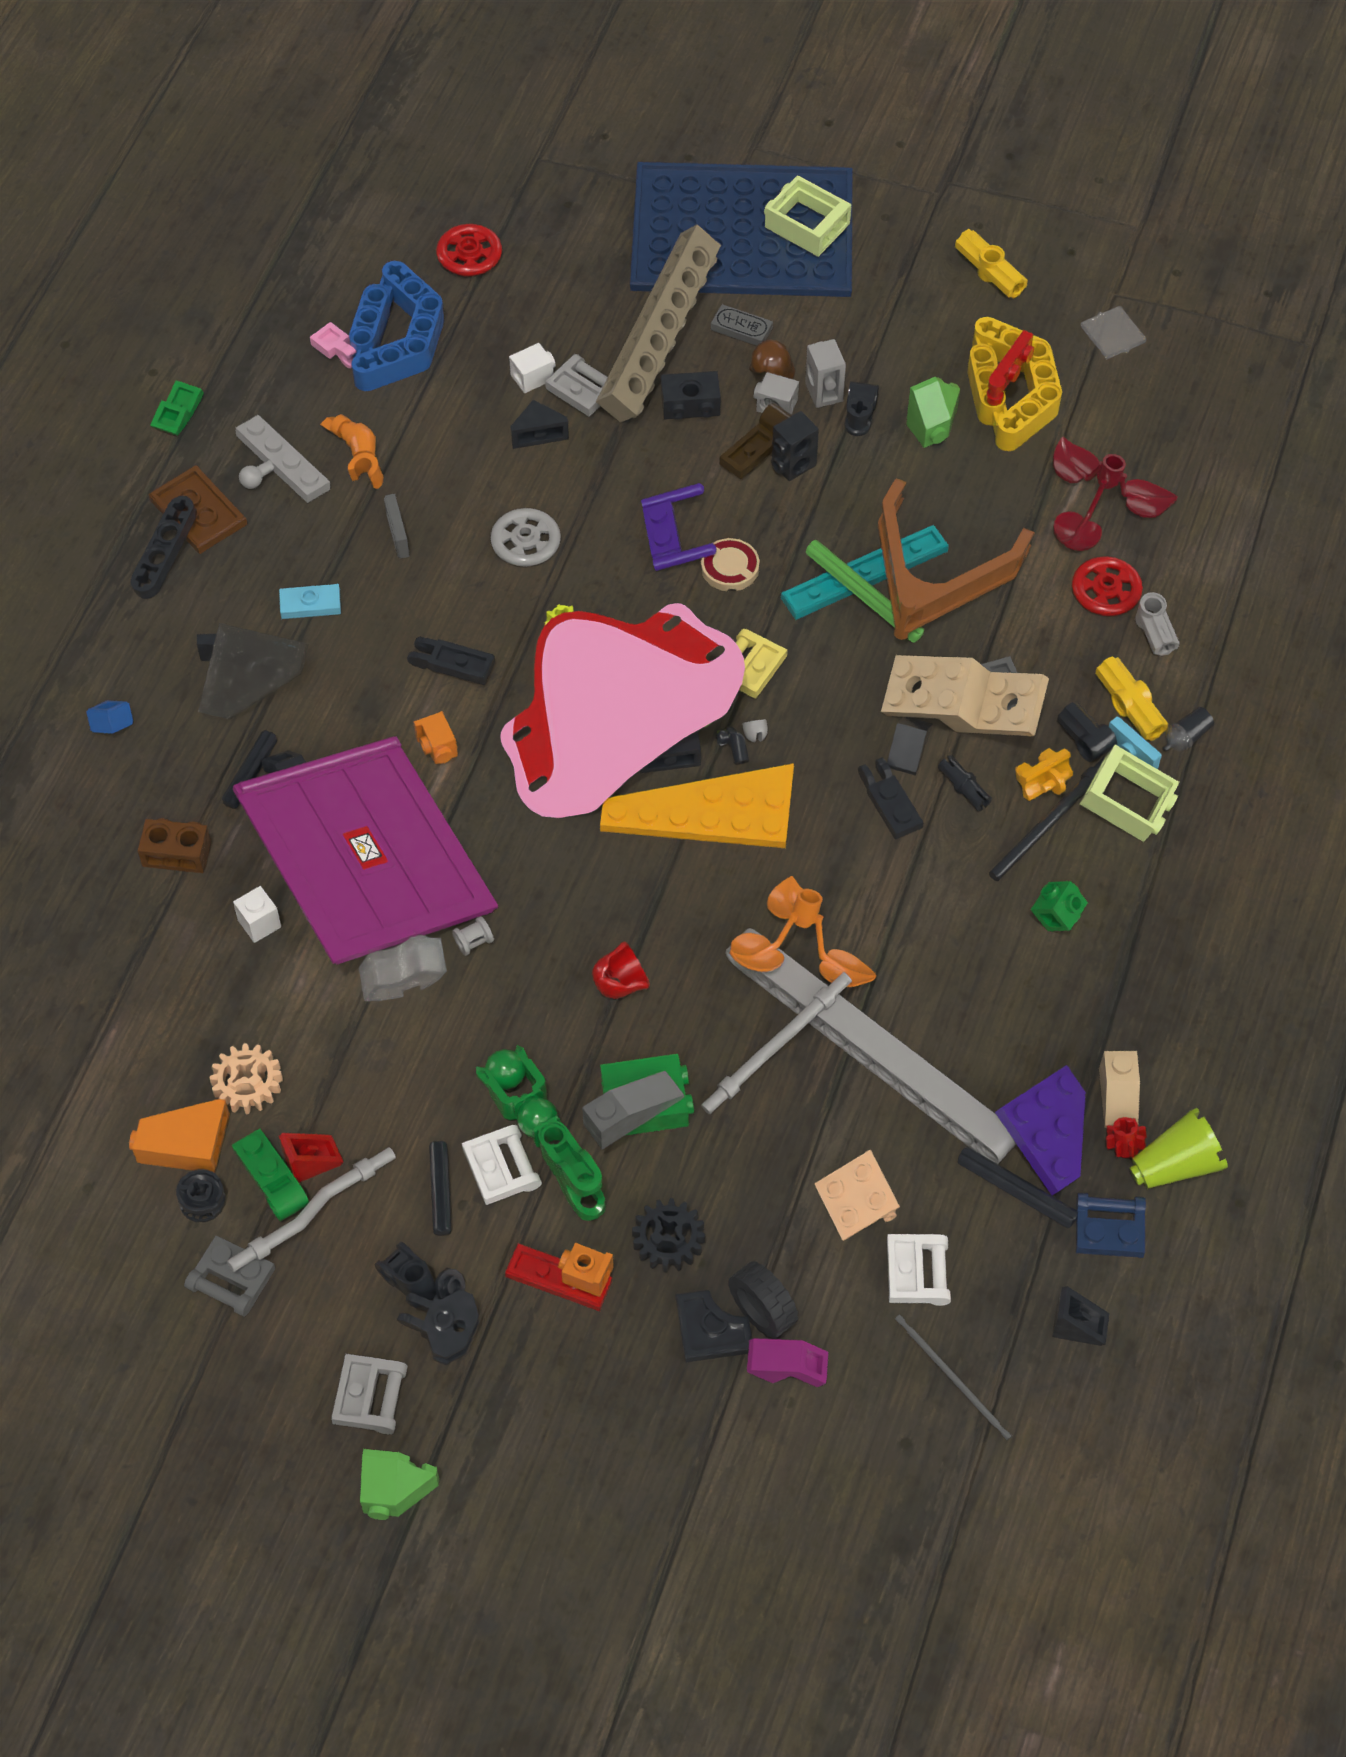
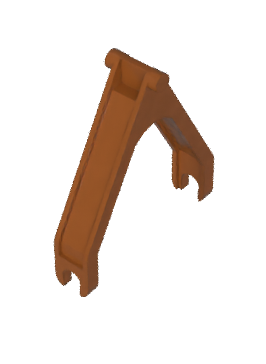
M896 478L883 499V513L878 521V531L895 626L894 636L901 640L906 639L909 632L1014 579L1030 551V541L1035 532L1023 528L1012 550L946 583L933 584L921 581L914 577L905 567L896 513L904 500L901 493L907 482Z

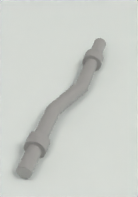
M843 972L827 988L822 987L813 996L814 1000L787 1026L757 1051L731 1077L726 1076L717 1085L718 1089L701 1104L704 1111L711 1114L727 1098L732 1099L740 1091V1086L758 1068L803 1029L821 1010H827L836 1002L835 997L852 982L851 978Z
M388 1147L370 1159L364 1158L353 1165L354 1169L322 1187L294 1220L264 1238L261 1236L248 1243V1248L228 1259L227 1264L230 1269L235 1272L254 1259L259 1261L268 1256L272 1248L302 1231L330 1198L360 1180L363 1182L375 1175L376 1170L396 1159L393 1150Z

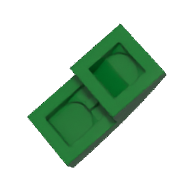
M176 380L167 400H161L150 426L178 436L198 407L204 395L202 389Z

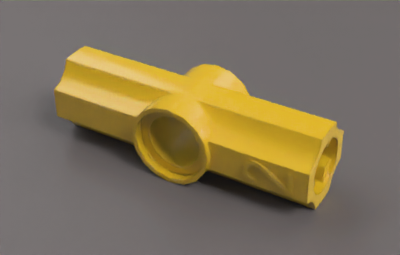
M967 229L962 232L961 236L956 240L955 248L978 268L979 278L985 282H993L1008 297L1014 299L1021 295V292L1027 287L1028 280L1004 259L1005 253L1003 249L996 245H989L974 230Z
M1112 656L1105 659L1097 667L1095 674L1110 692L1112 703L1117 713L1122 717L1128 716L1145 740L1152 741L1159 738L1167 730L1168 723L1152 703V696L1147 685L1141 680L1136 681L1118 657L1114 658Z

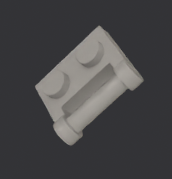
M574 354L545 381V386L548 391L587 416H590L600 407L596 400L608 377L586 364L584 358ZM578 372H580L581 374H583L584 376L588 377L589 379H591L592 381H594L595 383L599 384V385L602 386V387H601V388L598 387L597 385H595L594 383L590 382L589 380H587V379L584 378L583 376L579 375Z
M346 1354L332 1414V1423L375 1430L383 1434H393L396 1421L393 1418L401 1379L405 1378L408 1366L399 1361ZM380 1373L388 1375L380 1416L370 1415Z

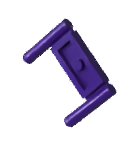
M701 483L641 499L655 571L716 554L717 548L713 543L682 551L672 503L703 494L704 486Z

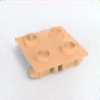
M871 1150L815 1183L843 1241L881 1218L888 1222L897 1216L895 1211L900 1206Z

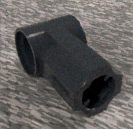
M1070 703L1058 715L1057 722L1076 741L1077 749L1086 761L1093 762L1109 752L1114 745H1117L1116 736L1111 728L1106 724L1099 725L1079 703Z

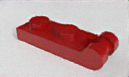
M1023 330L989 377L986 401L990 405L997 406L1002 403L1003 391L1010 381H1016L1023 363H1028L1031 360L1035 350L1032 347L1034 334Z

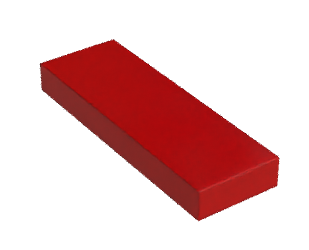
M519 1243L517 1244L505 1271L506 1278L594 1310H601L612 1284V1277L609 1276L601 1296L598 1297L562 1282V1269L558 1268L560 1258Z

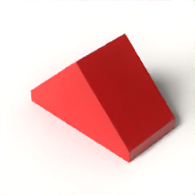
M282 1133L279 1136L285 1160L291 1173L299 1183L339 1167L343 1163L332 1135Z

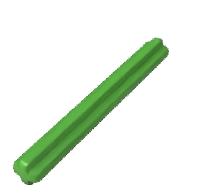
M813 540L808 545L806 554L895 627L890 600L818 540ZM919 627L909 632L907 638L915 643L922 637L924 628Z

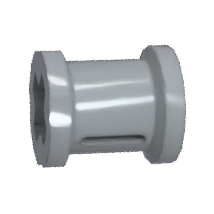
M482 916L476 918L475 923L461 930L456 928L452 933L457 946L465 956L470 954L471 949L485 942L491 943L494 941L492 932Z

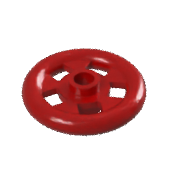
M462 224L449 229L441 236L437 243L436 254L440 264L451 273L460 276H477L491 270L498 263L502 254V245L498 236L487 227L477 224ZM488 241L491 247L483 249L481 243ZM449 244L456 245L455 251H447ZM481 256L486 258L484 261L480 263L475 262L476 260L480 259ZM458 258L466 263L464 265L458 264L455 260Z
M1103 556L1089 559L1077 568L1072 578V591L1076 600L1085 609L1098 615L1116 616L1124 614L1133 609L1142 596L1143 586L1138 572L1130 564L1118 558ZM1107 568L1117 570L1119 575L1108 573L1106 570ZM1092 571L1098 574L1093 581L1086 577ZM1105 582H1108V583H1111L1112 585H1111V586H1107V585H1105L1104 583H1105ZM1122 583H1130L1131 591H1122ZM1093 589L1098 597L1092 599L1086 591ZM1118 597L1120 601L1117 604H1108L1107 599Z

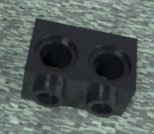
M802 411L773 427L771 464L773 469L778 474H782L789 482L812 469L817 464L819 429Z

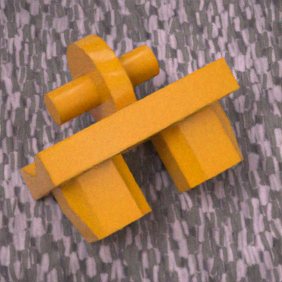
M1048 748L1038 757L1039 763L1032 767L1024 762L1016 767V778L1022 785L1023 797L1031 801L1049 790H1052L1057 795L1065 792V781L1073 776L1069 763L1070 752L1065 748L1059 752Z

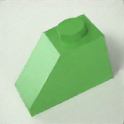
M937 377L910 387L906 425L924 448L932 444L941 443L949 437L958 408L959 386L954 383L946 384Z
M363 1449L360 1496L363 1513L379 1520H386L389 1516L399 1517L439 1486L437 1467L425 1463L422 1464V1468H418L409 1461V1456L399 1452Z

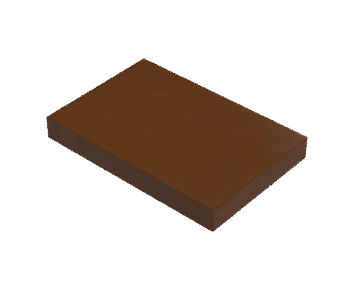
M197 465L148 494L150 501L162 514H164L168 504L175 497L187 496L192 500L197 510V516L186 540L199 554L247 525L244 515Z

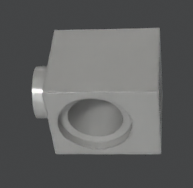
M767 372L762 383L758 382L754 390L753 398L757 399V412L762 413L769 404L776 403L792 414L798 401L799 381Z

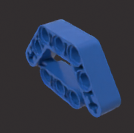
M400 261L386 263L382 269L383 275L380 284H372L365 288L349 333L350 345L356 350V353L352 355L354 358L351 363L354 384L361 391H371L427 370L431 366L443 328L444 312L441 296ZM393 300L412 319L405 338L380 346Z

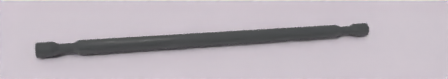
M898 1315L895 1320L906 1329L907 1333L988 1421L1001 1432L1002 1436L1009 1440L1012 1435L1000 1425V1422L918 1333L905 1322V1319Z

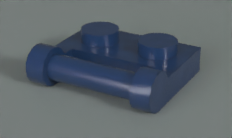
M1077 1193L1076 1253L1144 1257L1145 1197H1134V1200L1088 1197V1193ZM1088 1210L1133 1213V1221L1088 1218Z

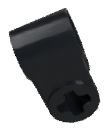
M850 382L845 429L849 434L862 436L869 432L873 411L876 408L879 385Z
M400 1241L396 1245L397 1249L384 1261L378 1260L374 1264L383 1279L391 1286L396 1287L405 1296L412 1293L431 1300L436 1295L435 1280L428 1265L414 1254L405 1243Z

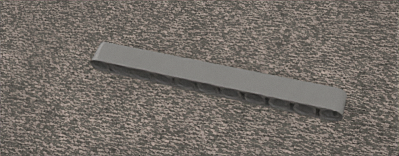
M750 928L744 932L759 934L757 931ZM731 946L726 949V956L734 966L796 1014L803 1011L814 1000L813 996L822 987H828L779 948L777 950L784 955V962L779 968L768 972L754 971L740 965L729 954ZM839 994L835 997L836 1002L827 1010H821L809 1022L814 1028L971 1149L998 1164L1016 1145L995 1113Z

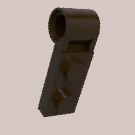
M776 403L769 404L762 412L759 423L720 456L719 464L741 480L772 453L773 427L793 415Z

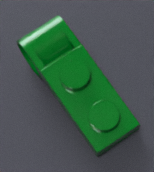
M261 1129L254 1131L231 1145L234 1153L262 1191L270 1208L280 1222L306 1207L309 1200L303 1188Z

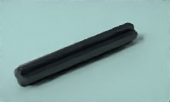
M965 1147L959 1154L958 1164L1059 1224L1070 1228L1076 1221L1077 1210L970 1147Z

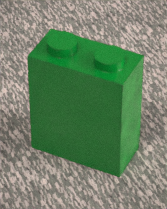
M678 1054L600 1065L603 1094L614 1088L663 1071L668 1073L684 1094L682 1100L626 1135L688 1127L689 1114H694L692 1095H685L684 1085L689 1084L686 1065H680Z

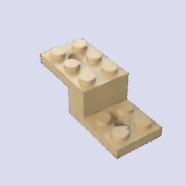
M896 655L881 712L886 716L937 718L955 732L1035 736L1049 678L1044 674L990 672L973 658ZM922 681L920 689L912 693L914 684ZM1018 698L1016 706L1007 710L1008 703L1012 699Z

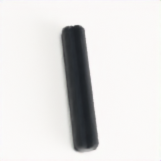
M264 730L260 733L222 797L225 806L236 809L239 806L240 802L233 791V786L256 778L263 766L261 759L269 756L277 742L276 735L273 732Z
M433 1141L429 1145L433 1233L437 1236L451 1233L448 1147L445 1141Z

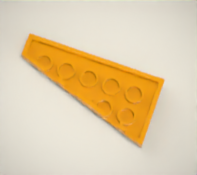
M794 764L610 797L603 802L600 831L786 848Z

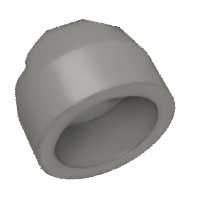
M766 719L742 723L744 734L749 741L755 742L756 737H758V740L761 742L766 738L768 731Z

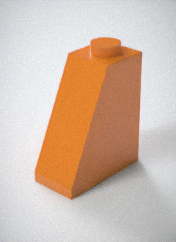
M217 1099L140 1119L137 1131H132L129 1141V1148L133 1150L137 1163L192 1171L206 1169L215 1173L230 1115L226 1100Z

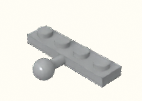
M259 415L236 427V436L264 462L257 467L246 466L240 471L239 481L245 488L253 489L258 487L262 477L274 471L307 503L330 490V481Z

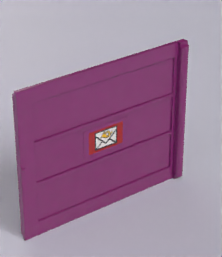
M397 736L246 780L233 786L235 795L333 964L336 963L337 965L492 913L495 909H498L495 899L402 750Z

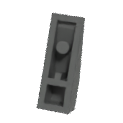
M663 1071L609 1090L582 1107L583 1125L600 1148L604 1149L682 1100L684 1094L668 1073Z

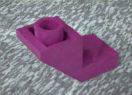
M758 1338L749 1340L748 1373L771 1383L792 1376L815 1387L826 1384L828 1351L803 1340Z

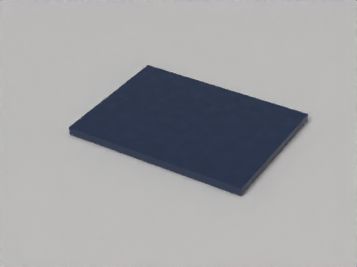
M637 162L630 291H652L680 233L698 225L721 245L716 255L717 261L709 269L706 275L707 281L698 293L851 297L853 168ZM797 175L851 204L850 224L819 257L765 228L764 209L767 203L772 199L774 200L781 193L784 185L790 183ZM797 202L786 214V216L812 230L825 218L824 215L800 202Z

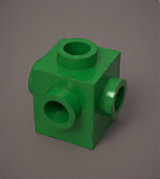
M1071 881L1048 882L1042 888L1041 894L1031 908V911L1047 931H1070L1073 925L1080 919L1081 913L1088 902L1080 893L1079 888Z

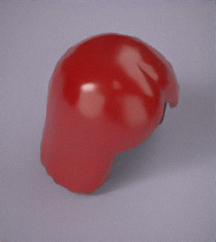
M625 941L620 943L613 951L600 958L592 969V978L597 989L607 998H622L650 987L649 979L630 945ZM612 978H618L620 982L613 980Z

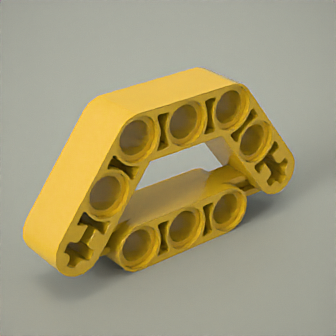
M983 317L975 323L973 347L970 350L967 374L979 421L985 425L993 426L996 436L995 443L998 448L1004 451H1013L1058 415L1062 389L1050 344L1046 340L1034 335L1032 347L1035 348L1034 354L1028 363L1024 362L1021 366V372H1024L1029 393L1009 410H1007L1005 403V392L1000 405L993 406L987 403L986 394L989 389V377L1023 330L991 317Z

